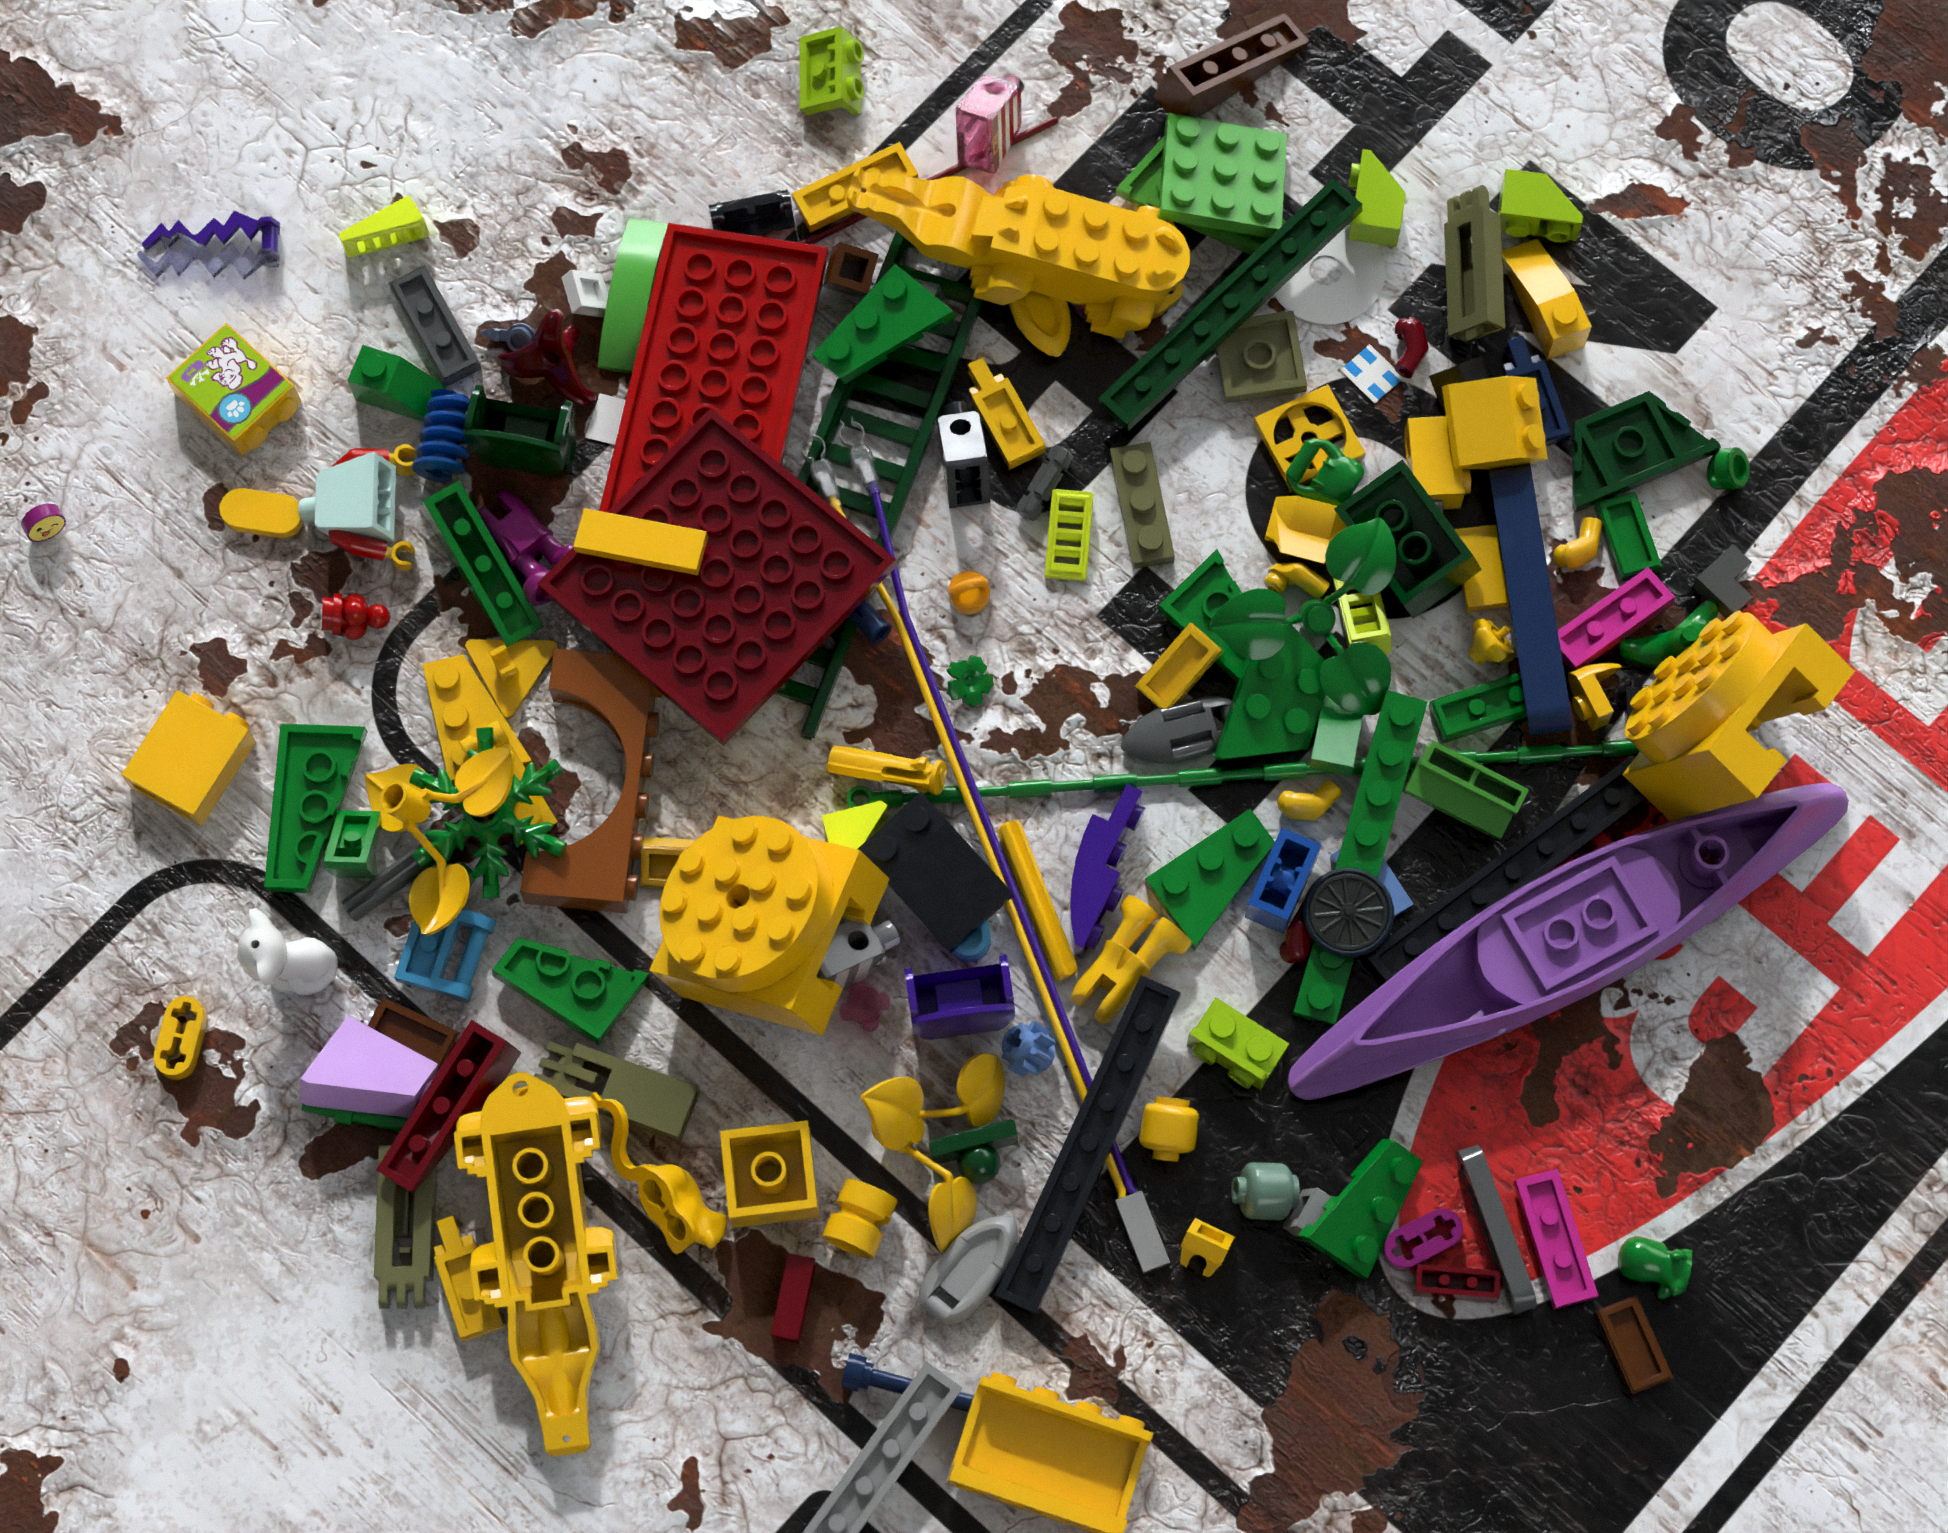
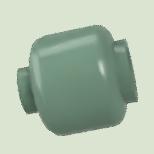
M1250 1162L1242 1169L1240 1177H1234L1231 1196L1234 1203H1239L1240 1210L1246 1218L1284 1220L1290 1211L1295 1210L1298 1206L1300 1185L1298 1177L1292 1175L1290 1169L1285 1164Z

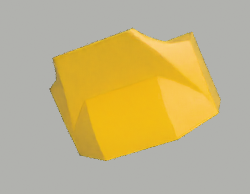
M1279 496L1275 498L1265 540L1276 543L1280 553L1325 564V552L1329 542L1339 531L1347 527L1334 510L1337 507L1335 505L1300 496Z

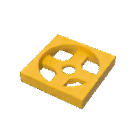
M1325 385L1254 417L1253 423L1290 492L1293 489L1286 481L1285 472L1291 463L1286 460L1297 455L1303 445L1301 437L1305 433H1313L1317 439L1327 441L1342 435L1345 440V447L1342 453L1357 462L1365 459L1366 453L1329 385ZM1313 405L1327 409L1333 420L1319 426L1310 424L1303 410ZM1287 417L1295 432L1292 438L1276 445L1274 442L1275 426L1278 421ZM1319 449L1311 462L1315 469H1307L1299 481L1300 484L1306 486L1312 483V479L1315 478L1323 465V461L1327 458V454L1322 449Z

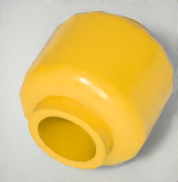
M1155 1096L1154 1103L1146 1104L1143 1107L1139 1142L1143 1147L1153 1150V1159L1178 1162L1179 1153H1189L1195 1149L1199 1113L1194 1108L1189 1107L1190 1100Z

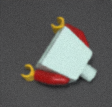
M402 444L395 449L394 453H389L388 449L354 448L349 450L332 467L322 470L317 474L315 496L303 498L299 501L298 512L300 518L304 523L315 522L316 528L328 535L333 545L353 555L383 561L385 557L392 559V564L397 570L408 571L412 569L413 564L411 562L401 561L396 556L402 551L415 554L413 545L407 541H400L392 547L387 545V541L394 540L396 472L402 476H411L415 473L412 470V461H401L403 458H414V448L408 444Z

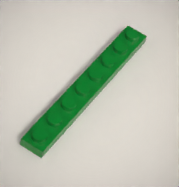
M1389 690L1386 691L1335 870L1340 868H1356L1378 878L1428 701ZM1313 942L1292 1015L1333 1027L1336 1024L1354 958H1344L1329 954Z

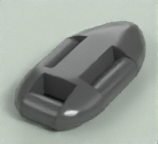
M1206 696L1176 703L1167 709L1157 708L1143 716L1130 727L1122 739L1121 749L1128 755L1141 761L1160 764H1174L1213 754L1216 752L1222 730L1217 731L1212 713L1220 712L1224 725L1232 701L1220 696Z

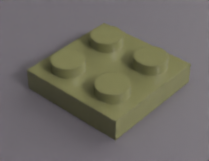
M1294 311L1250 316L1215 349L1225 403L1307 391V380Z

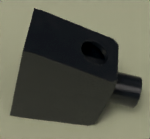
M955 401L948 403L943 408L944 415L937 418L949 509L990 503L988 458L980 415L976 411L969 412L968 405L964 402Z

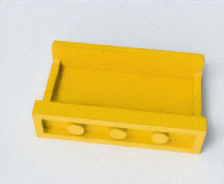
M992 1372L990 1378L982 1376L978 1380L945 1484L1090 1533H1124L1128 1521L1125 1520L1147 1446L1152 1441L1154 1434L1144 1430L1145 1423L1125 1415H1119L1118 1421L1102 1416L1103 1409L1101 1407L1084 1401H1077L1075 1406L1058 1401L1060 1394L1046 1388L1034 1386L1033 1392L1016 1387L1017 1380L1001 1373Z

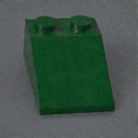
M1403 459L1334 508L1346 527L1364 523L1377 517L1382 518L1387 523L1396 546L1395 572L1388 585L1413 619L1482 570L1471 551Z

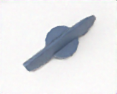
M516 323L509 330L500 328L481 330V335L497 342L506 341L508 347L512 351H516L532 343L535 332L533 328L525 323Z

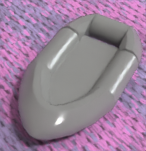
M1007 1215L988 1217L971 1225L955 1238L929 1269L919 1289V1303L923 1309L942 1323V1325H955L970 1317L1002 1280L1018 1242V1228L1014 1217ZM939 1288L958 1303L954 1309L950 1308L935 1295Z

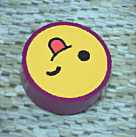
M50 503L32 508L21 521L23 531L32 542H42L56 536L66 524V519L60 508Z

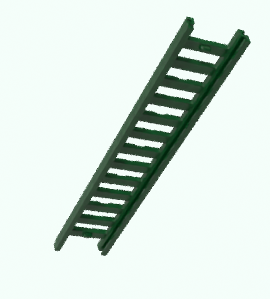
M898 231L895 232L875 285L896 264L914 279L939 284L946 299L966 305L960 323L952 320L944 325L941 322L926 331L953 340L946 358L907 345H902L888 354V360L939 376L933 393L930 394L866 372L846 384H843L837 378L815 434L821 437L825 443L826 453L823 457L825 461L860 471L859 468H855L853 463L852 449L833 443L840 426V420L844 423V426L861 431L858 427L851 425V417L853 416V421L862 425L864 433L911 448L904 466L870 455V466L874 476L897 484L890 503L881 500L891 540L937 424V418L940 416L984 300L974 297L975 289H972L971 286L903 265L909 249H918ZM854 389L924 411L925 414L919 429L916 430L847 407ZM817 440L812 441L807 454L808 457L814 459L815 474L822 472L824 467L821 461L824 446ZM853 450L855 460L867 456L865 453ZM805 460L798 479L829 503L820 481L816 482L813 463ZM833 484L840 507L877 519L871 496ZM879 529L876 539H871L884 549ZM849 617L836 629L840 632L833 650L819 647L805 661L825 669L819 687L815 688L788 679L774 693L811 706L800 736L810 741L812 738L815 739L858 628Z

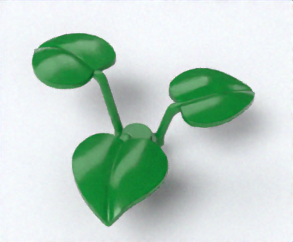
M1379 517L1349 526L1339 531L1331 539L1325 552L1326 567L1334 579L1345 583L1330 596H1326L1323 601L1318 599L1308 600L1301 605L1298 614L1284 618L1286 603L1280 594L1265 588L1251 589L1236 595L1222 605L1209 623L1211 630L1222 638L1234 652L1250 660H1264L1279 652L1286 640V632L1283 626L1299 623L1309 633L1318 636L1323 635L1338 655L1326 659L1320 665L1319 680L1325 694L1335 704L1350 712L1361 715L1378 714L1381 711L1386 691L1389 689L1391 682L1390 662L1378 646L1368 642H1355L1344 651L1331 633L1336 621L1335 612L1331 605L1345 595L1352 586L1359 593L1371 596L1382 591L1391 581L1396 567V546L1387 523Z

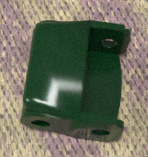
M475 385L465 418L463 435L469 449L485 465L559 477L563 475L565 469L571 468L575 456L576 432L574 428L575 411L572 401L565 400L561 411L488 399L483 386Z

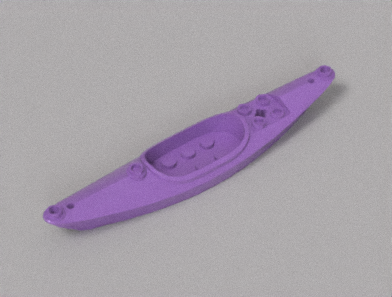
M1832 783L1809 784L1760 795L1757 799L1680 818L1611 843L1570 861L1522 886L1434 944L1322 1035L1290 1069L1287 1080L1290 1091L1298 1098L1312 1100L1349 1091L1385 1079L1522 1027L1619 980L1675 947L1725 913L1814 845L1847 813L1849 800L1846 792L1840 786ZM1702 856L1704 860L1712 858L1714 864H1707L1700 857Z

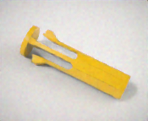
M834 745L829 754L827 772L910 786L924 794L930 789L931 794L940 795L946 781L947 766L945 761L937 760L934 765L930 764L928 757L924 756L910 759L892 754Z

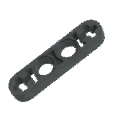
M1475 1145L1456 1151V1160L1495 1270L1501 1271L1500 1284L1513 1314H1518L1536 1308L1537 1301L1532 1283L1481 1147Z

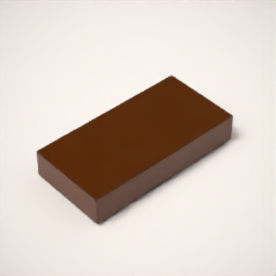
M384 997L379 1002L368 1024L372 1029L437 1063L438 1071L461 1037L459 1031Z
M1637 1295L1595 1311V1318L1630 1396L1673 1379Z

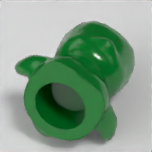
M1640 1236L1631 1237L1621 1245L1618 1254V1267L1625 1278L1638 1282L1659 1283L1657 1291L1659 1299H1665L1670 1295L1677 1296L1685 1292L1691 1273L1692 1250L1675 1249L1668 1251L1664 1243Z

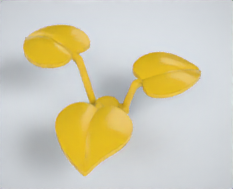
M507 748L488 749L466 760L455 775V786L459 791L456 794L432 792L427 788L421 789L410 784V777L416 768L425 771L415 764H402L382 772L365 775L369 803L372 811L381 812V827L391 833H399L405 830L411 832L436 861L437 868L430 867L422 871L413 882L409 893L410 912L423 935L437 933L456 919L468 899L470 881L467 870L462 865L452 864L446 867L444 857L416 827V824L424 822L430 815V800L460 803L463 801L464 810L475 817H484L496 811L506 800L513 780L515 757L513 751Z
M975 1054L962 1066L957 1081V1095L962 1104L955 1108L921 1111L924 1102L922 1088L918 1081L906 1076L885 1080L860 1095V1099L865 1105L872 1121L871 1129L874 1138L884 1148L899 1150L900 1153L910 1155L943 1178L944 1182L938 1183L933 1187L928 1205L931 1230L935 1243L941 1253L945 1252L962 1231L972 1225L977 1210L975 1188L966 1177L960 1176L953 1180V1175L950 1171L914 1149L912 1145L918 1143L923 1138L925 1132L923 1119L960 1116L966 1113L968 1123L972 1127L985 1126L995 1118L1002 1105L1005 1092L1003 1066L998 1055Z

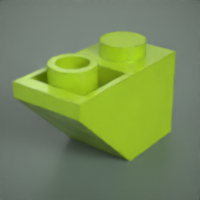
M1363 149L1360 164L1352 163L1348 188L1356 189L1355 198L1362 203V212L1348 224L1350 225L1348 240L1397 247L1406 192L1373 152Z
M1505 169L1498 206V214L1501 217V231L1514 237L1534 235L1546 237L1553 242L1577 241L1583 222V215L1551 178L1544 173Z

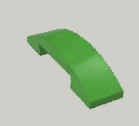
M632 218L628 220L611 279L602 327L598 369L629 374L633 372L668 224Z

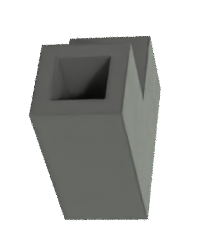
M1732 544L1696 578L1692 587L1706 600H1715L1719 606L1718 612L1727 619L1738 610L1742 612L1748 607L1753 598L1737 582L1748 571L1752 561Z

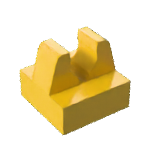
M1195 1218L1181 1244V1265L1187 1267L1192 1256L1200 1255L1205 1258L1207 1263L1203 1275L1210 1277L1223 1263L1235 1236Z

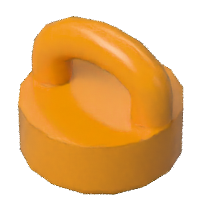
M964 571L955 575L950 581L948 588L949 602L952 607L959 613L966 615L977 614L984 610L990 598L988 580L980 573L974 571Z

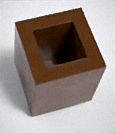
M839 242L832 247L822 287L862 298L869 292L879 254Z

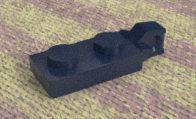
M1523 335L1508 339L1507 345L1504 347L1508 363L1502 366L1504 376L1536 378L1546 446L1569 440L1571 432L1545 360H1541L1539 355L1530 356Z

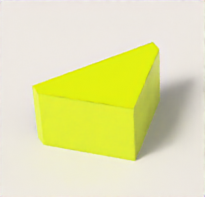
M877 801L822 815L827 842L858 849L885 825L889 818L888 805L882 801Z

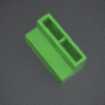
M1433 740L1425 745L1402 792L1495 840L1502 838L1512 816L1518 813L1529 789Z

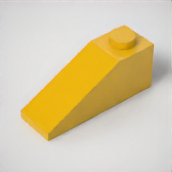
M1534 239L1503 250V266L1546 359L1549 360L1585 347L1592 327L1576 291L1539 240Z

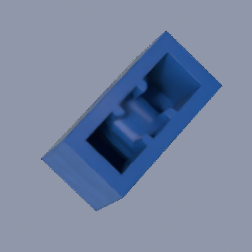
M1281 827L1248 901L1244 918L1285 934L1316 864L1322 844Z

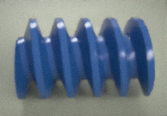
M435 389L430 391L433 398L427 403L429 413L423 419L425 428L422 429L419 435L421 444L416 448L417 459L412 463V470L425 479L446 483L453 480L452 474L458 475L466 472L465 465L456 461V459H467L470 455L469 450L460 446V444H467L463 435V429H465L464 424L470 399L463 394L451 390Z

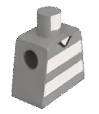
M889 920L874 928H871L870 925L854 921L838 926L816 977L836 982L843 988V992L875 974L880 969L885 951L900 944V937L896 928Z

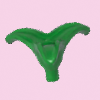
M1713 599L1704 601L1671 631L1645 638L1624 639L1620 641V655L1632 663L1651 668H1657L1669 656L1676 658L1699 638L1700 632L1710 621L1717 618L1718 603Z

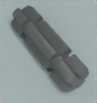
M1057 445L1050 449L1045 458L1048 461L1047 464L1044 462L1041 464L1026 489L1028 495H1022L1016 505V511L1024 519L1031 521L1038 519L1044 509V506L1041 505L1042 502L1046 504L1052 496V490L1056 489L1063 478L1061 471L1066 472L1073 461V455L1068 449Z

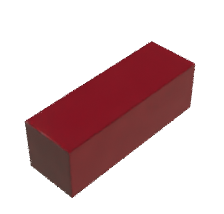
M788 1253L771 1330L772 1339L800 1344L816 1268L815 1258Z
M1417 1264L1414 1269L1413 1296L1497 1303L1500 1298L1501 1271Z

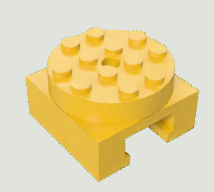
M1738 610L1723 622L1715 618L1702 629L1699 638L1676 658L1669 656L1662 661L1654 671V675L1657 677L1649 687L1646 686L1641 689L1630 701V705L1634 709L1627 720L1625 736L1640 752L1622 775L1669 821L1757 799L1787 759L1776 748L1765 750L1748 732L1758 729L1764 722L1800 712L1804 716L1827 709L1855 671L1807 623L1772 634L1753 614L1748 612L1742 613Z
M718 815L713 828L704 833L681 853L667 878L659 909L660 929L663 940L649 971L681 997L823 1036L843 988L836 982L816 977L841 918L870 925L890 878L860 850L805 837L791 825L781 820L765 816H748L733 819Z

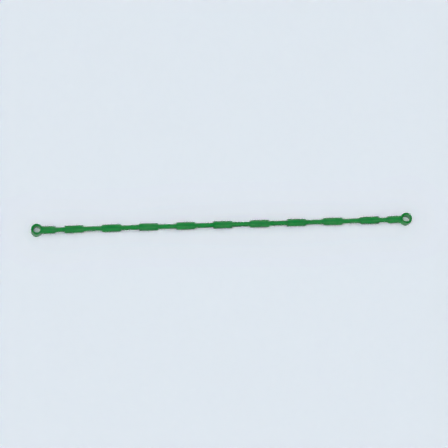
M1627 739L1601 741V745L1561 747L1560 744L1517 747L1513 751L1476 753L1475 750L1455 752L1478 764L1517 761L1518 764L1561 761V758L1602 755V758L1637 756L1640 750ZM1367 757L1355 758L1352 775H1362ZM1412 757L1409 768L1415 767L1419 757ZM1306 762L1263 764V768L1221 770V767L1178 770L1177 774L1136 776V773L1093 776V779L1075 781L1051 782V779L1008 782V785L977 788L981 798L1009 796V799L1052 796V793L1084 790H1094V793L1123 791L1126 784L1136 789L1143 786L1179 784V787L1218 785L1222 784V781L1263 778L1264 781L1306 779L1307 775L1332 774L1334 772L1309 768L1310 764L1306 765ZM958 785L944 786L940 795L931 794L930 789L926 794L923 793L932 804L964 802ZM855 786L848 792L847 803L848 808L857 807V805L853 804L852 800L858 795H863L868 799L866 804L882 801L888 807L903 806V803H909L920 792H902V789L870 791L864 786Z

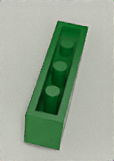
M457 481L424 499L419 508L506 648L543 628L542 622L531 603L526 599L523 589L461 482Z

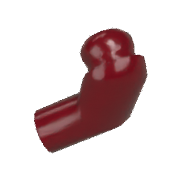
M1414 317L1399 319L1394 328L1395 334H1398L1397 338L1403 340L1406 347L1394 368L1400 376L1409 379L1413 377L1429 351L1424 325Z
M1302 902L1286 930V941H1283L1279 948L1281 958L1290 964L1296 961H1304L1311 951L1312 939L1306 931L1303 921L1304 902Z

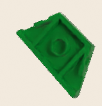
M1293 625L1283 626L1286 632V640L1283 647L1275 655L1264 660H1250L1246 658L1214 759L1227 760L1308 749L1325 698V692L1319 680V668L1325 660Z

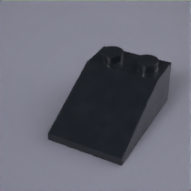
M922 792L916 795L857 849L865 854L890 878L888 885L950 953L1014 896L1013 892Z

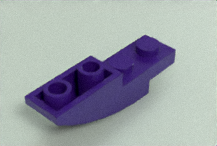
M1126 784L1108 821L1092 814L1076 856L1071 885L1070 934L1074 955L1081 959L1088 947L1093 950L1097 947L1105 929V926L1101 925L1100 922L1106 910L1112 913L1115 911L1124 889L1118 887L1120 872L1109 868V866L1117 868L1127 847L1126 844L1122 843V840L1128 828L1133 831L1137 829L1146 809L1140 806L1142 791Z

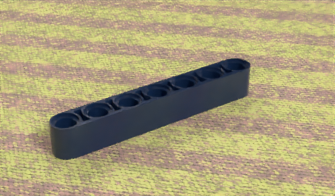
M1528 463L1489 470V477L1530 736L1573 730L1531 465Z

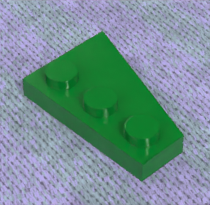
M894 264L812 353V356L843 384H846L885 361L888 354L907 342L915 343L925 337L924 332L941 322L945 325L957 318L952 309L898 265Z
M517 937L492 969L493 977L598 1046L649 981V973L636 969L631 972L611 966L610 962L600 959L591 961L570 955L567 950Z
M1383 1138L1351 1174V1182L1338 1197L1331 1196L1322 1207L1325 1212L1313 1225L1307 1224L1298 1236L1354 1275L1368 1278L1423 1161L1396 1141Z

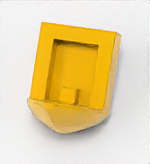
M1592 664L1568 673L1570 688L1574 695L1572 703L1575 712L1580 720H1587L1592 731L1607 725L1614 712L1599 682L1622 668L1620 664Z

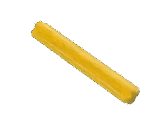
M1018 820L1006 822L1000 825L998 835L1053 975L1058 981L1071 978L1078 972V966L1022 824Z

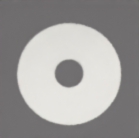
M1347 225L1284 284L1274 296L1287 311H1294L1296 317L1311 323L1331 325L1353 320L1365 313L1375 303L1382 291L1385 280V264L1378 245L1348 240L1350 225ZM1331 256L1337 259L1342 266L1341 278L1331 285L1317 283L1310 274V266L1316 258Z

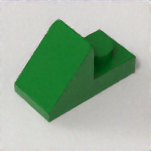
M337 811L323 861L324 869L334 877L374 878L377 876L375 848L381 830L380 811Z

